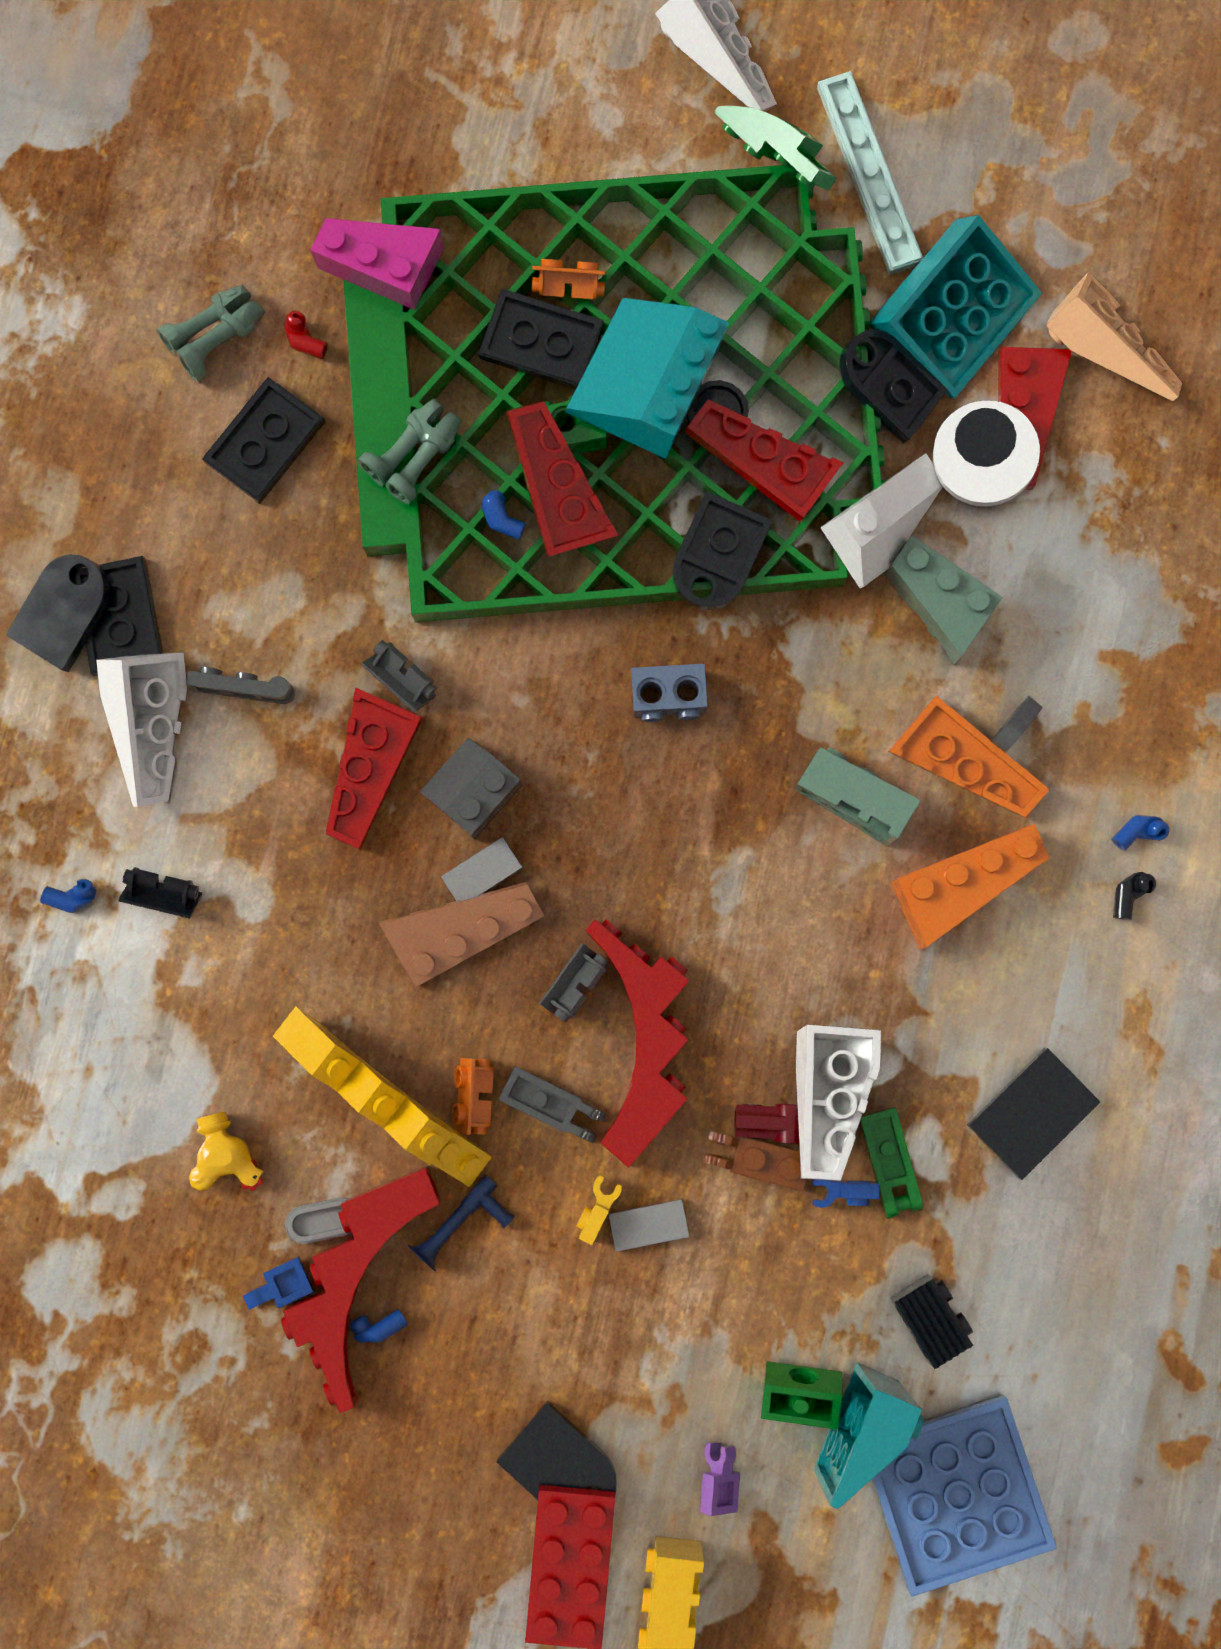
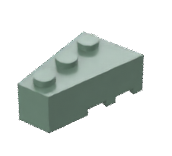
M911 536L885 575L911 610H915L925 623L931 636L935 637L948 653V658L954 665L962 657L1003 598L914 536Z
M820 747L794 790L885 846H889L897 840L921 800L881 780L870 770L847 762V758L833 748L825 750Z

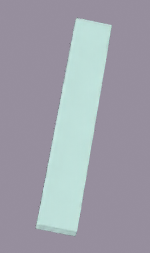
M849 71L819 81L817 90L889 276L916 267L923 259V256L852 72Z

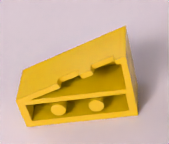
M655 1536V1547L647 1548L645 1572L652 1573L651 1587H643L641 1612L648 1613L647 1628L639 1627L637 1649H694L696 1613L700 1602V1573H703L704 1569L701 1541Z

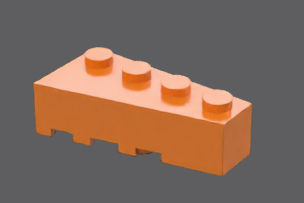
M1032 824L892 881L891 884L918 949L921 950L931 945L1049 859V856L1036 825Z

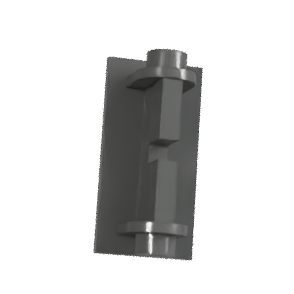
M380 641L373 650L376 654L361 664L414 712L436 697L434 693L437 687L433 685L434 680L429 678L415 664L411 665L408 670L404 668L408 658L396 649L391 642Z
M581 943L539 1004L565 1023L570 1017L574 1019L576 1012L587 998L583 991L586 987L591 991L603 974L608 971L605 967L609 962Z

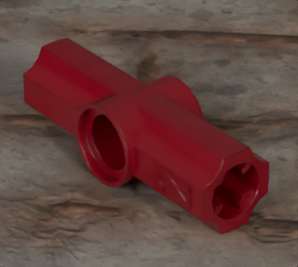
M736 1104L734 1136L774 1139V1142L800 1144L798 1105L775 1104V1106Z

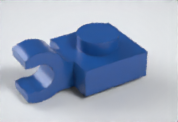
M812 1180L813 1185L825 1186L827 1189V1195L824 1199H812V1204L816 1207H828L839 1197L847 1198V1205L869 1206V1199H879V1183L875 1181Z
M298 1256L263 1273L267 1284L246 1293L243 1297L249 1310L273 1298L277 1307L281 1308L315 1290L302 1260Z

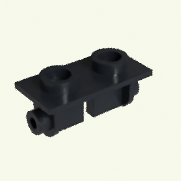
M134 867L133 870L126 869L124 872L123 883L127 885L119 897V902L190 919L202 897V892H199V886L193 885L191 880L186 881L165 876L163 883L159 882V874Z

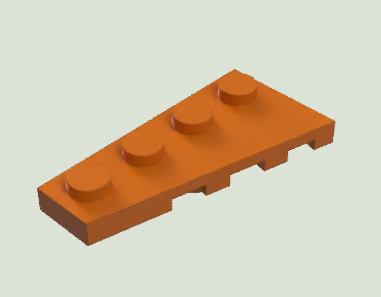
M937 695L888 751L1024 818L1027 817L1050 790Z

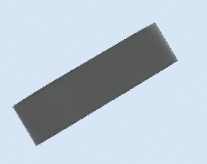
M1028 696L1007 719L991 742L1006 753L1043 707Z

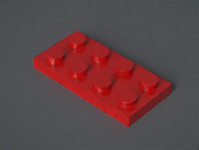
M539 1485L525 1643L602 1649L616 1492Z

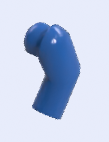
M1136 815L1111 840L1119 849L1126 851L1137 838L1164 840L1169 834V826L1159 817Z
M399 1309L372 1325L365 1315L359 1316L349 1324L350 1330L354 1333L353 1338L359 1343L382 1342L407 1326V1322Z

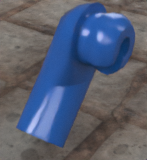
M497 490L490 491L482 500V510L489 527L497 532L520 540L524 534L526 523L508 516L504 503L506 497L502 492Z
M88 879L78 880L77 885L67 892L47 886L42 892L40 902L68 913H75L92 903L96 895V889Z

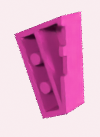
M326 218L310 251L318 269L415 310L442 254L444 244L440 229Z

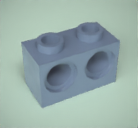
M705 664L631 668L634 717H641L642 722L663 721V716L678 715V720H695L700 718V714L706 713ZM689 685L697 691L698 696L692 701H684L679 698L677 690L682 686ZM649 687L656 688L661 693V698L656 703H647L641 698L642 691Z

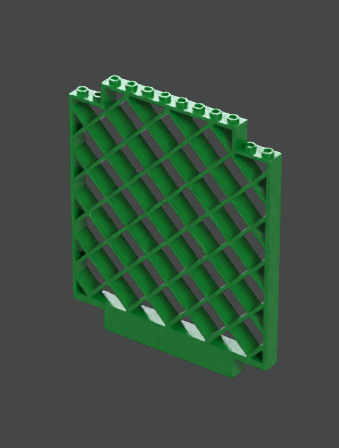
M784 165L380 198L382 224L400 225L399 220H407L403 226L427 228L436 217L457 216L477 232L448 266L440 259L438 260L432 272L437 279L420 297L415 310L410 308L406 312V306L343 279L362 547L367 557L407 553L411 615L415 623L683 600L675 588L673 575L665 585L644 587L618 566V561L647 528L676 552L679 551L684 538L657 516L687 481L704 495L708 491L744 508L760 492L750 484L738 500H735L698 470L712 454L701 445L687 461L671 448L666 459L658 455L656 456L677 474L650 506L646 508L610 478L637 445L623 440L600 468H597L582 454L573 455L584 472L585 477L589 479L588 483L594 494L601 489L634 516L637 521L607 555L593 544L576 548L597 567L574 593L553 594L528 573L546 552L542 536L534 542L516 563L481 534V531L488 525L482 508L467 523L433 495L461 461L466 458L500 486L497 491L505 495V504L513 496L535 514L530 493L522 487L526 479L521 463L509 476L475 448L476 444L504 412L523 407L516 399L535 378V376L518 372L502 390L469 363L470 359L481 348L495 304L463 279V277L491 245L525 271L508 290L527 296L532 290L533 277H540V270H533L532 266H541V259L559 260L577 238L607 260L612 266L606 271V275H603L598 280V282H605L604 297H597V300L571 298L572 287L565 283V297H557L571 308L572 311L604 320V327L601 333L603 335L611 319L601 312L597 306L624 276L628 277L657 302L691 306L684 300L685 297L712 268L747 296L744 302L727 320L729 325L718 352H721L756 381L744 395L748 402V409L768 390L805 420L789 439L790 441L800 445L815 428L854 459V461L827 493L824 491L813 504L815 507L786 540L770 528L764 544L774 551L775 554L754 578H747L739 595L844 586L847 575L851 574L833 546L834 571L825 572L794 547L823 513L829 517L830 521L862 499L835 500L862 467H867L869 493L887 481L881 480L880 467H884L883 445H877L876 432L881 430V419L874 415L873 408L867 404L864 406L860 402L863 444L827 415L829 410L847 391L842 378L823 401L816 406L779 375L805 344L840 371L839 363L843 348L821 332L819 328L844 299L849 298L853 338L861 332L869 330V309L863 308L862 296L866 295L865 274H859L858 262H862L863 247L862 241L856 240L854 227L817 230L816 211L809 208V199L813 198V189L808 188L795 177L798 171L793 166L788 168ZM795 187L800 236L764 208L781 188ZM759 190L753 198L744 192ZM714 194L738 213L712 244L677 216L696 195ZM670 198V200L665 205L661 204L656 199ZM628 201L651 219L625 251L590 224L608 203ZM583 205L577 213L568 207ZM542 208L561 223L564 228L541 254L535 258L507 236L504 230L522 210ZM496 212L489 220L480 214ZM750 223L786 251L784 256L761 282L724 254ZM663 231H666L699 258L673 289H670L637 262ZM844 249L846 273L819 251ZM797 261L835 290L809 321L771 292ZM451 290L485 316L455 351L422 324ZM758 306L795 335L794 339L769 367L731 338ZM408 335H413L444 361L443 365L414 397H412ZM857 346V357L862 362L869 363L867 348ZM459 373L490 398L492 402L462 436L456 432L454 443L451 445L452 448L420 484L418 476L414 486L416 498L410 504H405L392 496L387 490L386 485L383 487L378 485L361 468L357 460L365 452H371L377 456L386 453L407 428L405 421L413 410L423 407L433 398L436 399ZM438 419V421L434 424L433 427H436V425L440 422L441 419ZM563 420L557 424L560 431L563 432L570 431L575 425L569 420ZM416 446L400 462L393 474L400 473L417 453ZM421 504H426L460 532L427 571L425 569ZM473 543L507 571L508 574L485 600L464 602L439 580L468 546ZM783 560L801 573L770 576ZM606 575H609L624 588L594 591ZM519 582L536 595L506 598ZM695 582L691 587L694 595L700 598L708 597L713 591L709 582ZM427 590H433L447 603L428 605Z

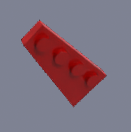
M1001 347L999 350L998 402L1008 404L1022 412L1032 423L1039 439L1040 456L1038 466L1032 480L1024 490H1033L1037 482L1072 353L1070 349Z
M709 399L684 430L687 435L799 522L804 518L844 463L834 457L831 459L816 453V449L802 443L799 445L781 437L782 433L771 428L766 430L751 423V419Z
M540 401L506 411L547 555L550 557L619 536L604 512L598 497L594 494L585 478L579 463L570 451L545 402Z
M355 687L354 703L346 730L345 747L341 755L337 786L334 789L325 834L361 850L423 719L416 714Z

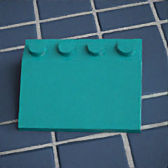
M979 215L959 218L951 224L872 318L870 327L872 330H881L895 337L948 389L945 394L951 399H955L1042 295V292Z
M622 298L565 412L666 459L719 350L729 322L697 307Z
M857 1362L842 1397L838 1430L829 1429L814 1466V1472L830 1506L836 1509L845 1504L907 1449L910 1439L916 1440L919 1436L924 1422V1416L920 1415L922 1408L898 1380Z

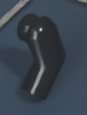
M1136 872L1117 885L1113 918L1132 920L1134 901L1146 893L1153 892L1156 888V880L1153 875Z

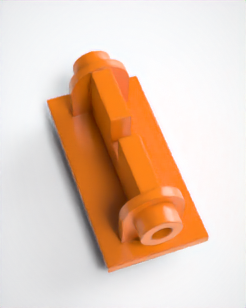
M541 259V266H532L533 270H540V277H533L532 292H539V296L565 297V283H571V298L597 300V297H604L605 282H598L599 274L606 275V271L598 270L599 263L577 261V269L562 268L563 260Z
M460 1058V1065L455 1069L454 1083L456 1088H458L457 1103L452 1108V1123L456 1126L455 1130L459 1133L485 1135L487 1127L491 1126L492 1101L479 1100V1093H492L494 1067H490L491 1059Z

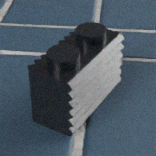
M926 1275L890 1298L928 1363L934 1369L939 1368L947 1361L952 1360L973 1346L968 1335L973 1333V1330L961 1312L955 1315L948 1302L953 1297L941 1279L935 1282L931 1276Z

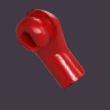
M299 311L288 313L284 323V330L290 346L302 353L323 359L327 352L328 343L310 336L303 313Z

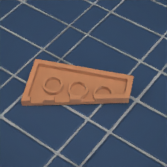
M524 882L483 893L478 897L467 900H457L446 903V905L413 912L410 915L393 920L392 918L379 922V925L416 988L544 917V914L527 883Z

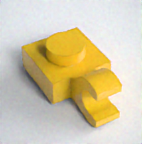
M601 1174L595 1179L593 1184V1192L597 1200L592 1209L585 1206L576 1224V1227L582 1229L579 1239L590 1245H593L612 1203L620 1196L622 1185L617 1183L612 1193H603L600 1185L603 1182L604 1176Z

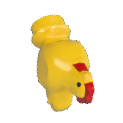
M226 1111L196 1119L199 1127L197 1132L204 1135L206 1140L198 1151L197 1165L191 1170L189 1175L191 1186L199 1191L208 1190L220 1176L234 1174L242 1182L241 1187L243 1190L250 1189L255 1191L257 1186L263 1183L261 1175L264 1171L257 1167L255 1160H252L248 1144L243 1139L228 1134L227 1129L231 1125V1120H228Z

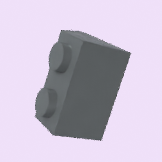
M467 738L423 787L420 793L475 840L523 785L521 780L493 755Z

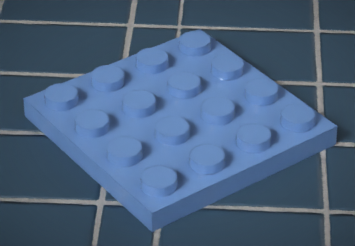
M1004 1395L924 1421L917 1439L911 1438L907 1449L873 1478L911 1597L1057 1549L1008 1399Z

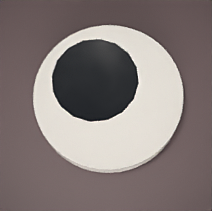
M998 401L969 403L954 411L943 422L936 435L933 448L935 473L945 490L964 503L974 506L1003 504L1019 495L1032 480L1039 462V439L1032 423L1016 408Z

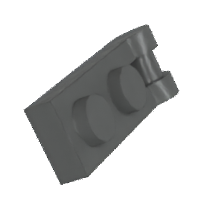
M201 667L200 672L188 670L186 685L194 692L277 704H288L295 697L293 686L281 676H275L269 682L259 681L257 675L245 672H237L236 677L222 675V670L210 667Z

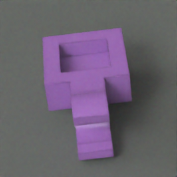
M709 1442L705 1446V1458L711 1468V1472L703 1473L700 1513L709 1516L736 1513L738 1511L740 1473L733 1471L736 1448L735 1446L721 1447V1442Z

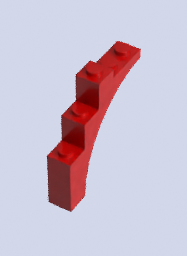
M594 919L585 931L606 953L620 975L632 1006L636 1030L635 1066L630 1088L616 1120L600 1141L606 1149L629 1168L687 1100L682 1094L686 1087L670 1073L665 1078L660 1075V1072L689 1040L683 1035L687 1028L672 1015L664 1019L660 1014L689 982L684 977L688 970L673 957H670L668 961L660 957L650 967L646 963L650 957L634 943L630 948L618 939L622 933L606 919L602 924Z
M428 1166L341 1203L343 1210L338 1212V1216L345 1233L352 1232L353 1238L319 1251L312 1257L314 1264L310 1265L312 1277L317 1286L323 1285L324 1291L288 1305L283 1311L285 1317L281 1318V1323L288 1340L294 1338L297 1347L312 1342L313 1347L309 1348L312 1362L317 1370L322 1368L327 1383L323 1384L326 1398L331 1406L336 1404L339 1414L354 1408L358 1400L349 1369L347 1338L350 1312L359 1283L373 1257L393 1234L414 1217L440 1204L441 1198Z

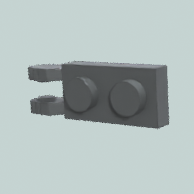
M517 1066L514 1067L498 1099L564 1133L568 1131L591 1143H594L597 1135L588 1128L571 1123L576 1110L587 1114L588 1117L596 1121L604 1122L607 1116L606 1113L581 1102L582 1098Z

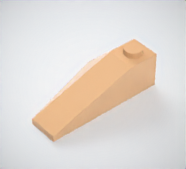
M1088 272L1052 312L1046 324L1049 328V334L1058 344H1065L1071 351L1174 401L1179 397L1182 382L1155 349L1149 347L1146 350L1142 345L1143 339L1139 334L1141 332L1135 323L1128 324L1122 320L1116 312L1120 304Z

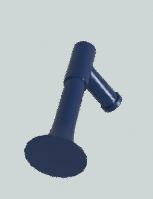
M485 1175L460 1202V1206L427 1241L420 1245L411 1246L407 1244V1246L436 1272L434 1266L439 1250L480 1205L501 1224L503 1229L512 1221L515 1215L509 1213L490 1195L498 1185Z

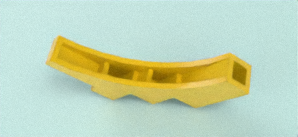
M295 1006L273 1035L313 1077L337 1091L358 1113L385 1129L406 1151L428 1165L433 1164L470 1187L491 1160L492 1156L484 1149L413 1100L355 1054L323 1024Z

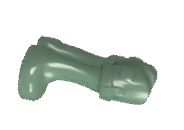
M243 284L215 294L211 298L212 305L196 316L178 324H163L156 330L168 350L174 356L178 355L187 373L197 383L206 376L204 360L207 355L217 346L234 336L239 338L247 336L253 331L254 325L265 313V310L256 300L249 301L251 293ZM220 320L221 323L207 334L187 344L188 340L195 334Z
M434 398L423 407L413 410L405 421L407 428L386 453L377 456L371 452H365L357 460L361 468L381 487L386 485L389 493L405 504H410L416 498L414 486L418 476L437 452L443 454L448 451L454 443V436L462 422L454 413L449 412L440 420L436 427H433L444 410V406ZM418 442L422 443L405 468L400 473L393 474L400 462Z

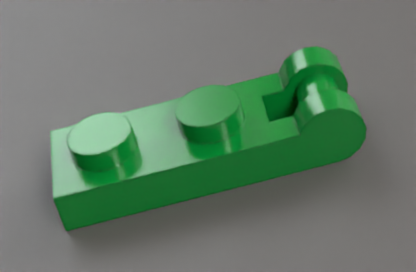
M896 1107L861 1116L860 1126L875 1180L879 1183V1194L886 1219L898 1217V1212L909 1209L912 1212L923 1210V1202ZM904 1185L906 1195L894 1198L891 1188Z

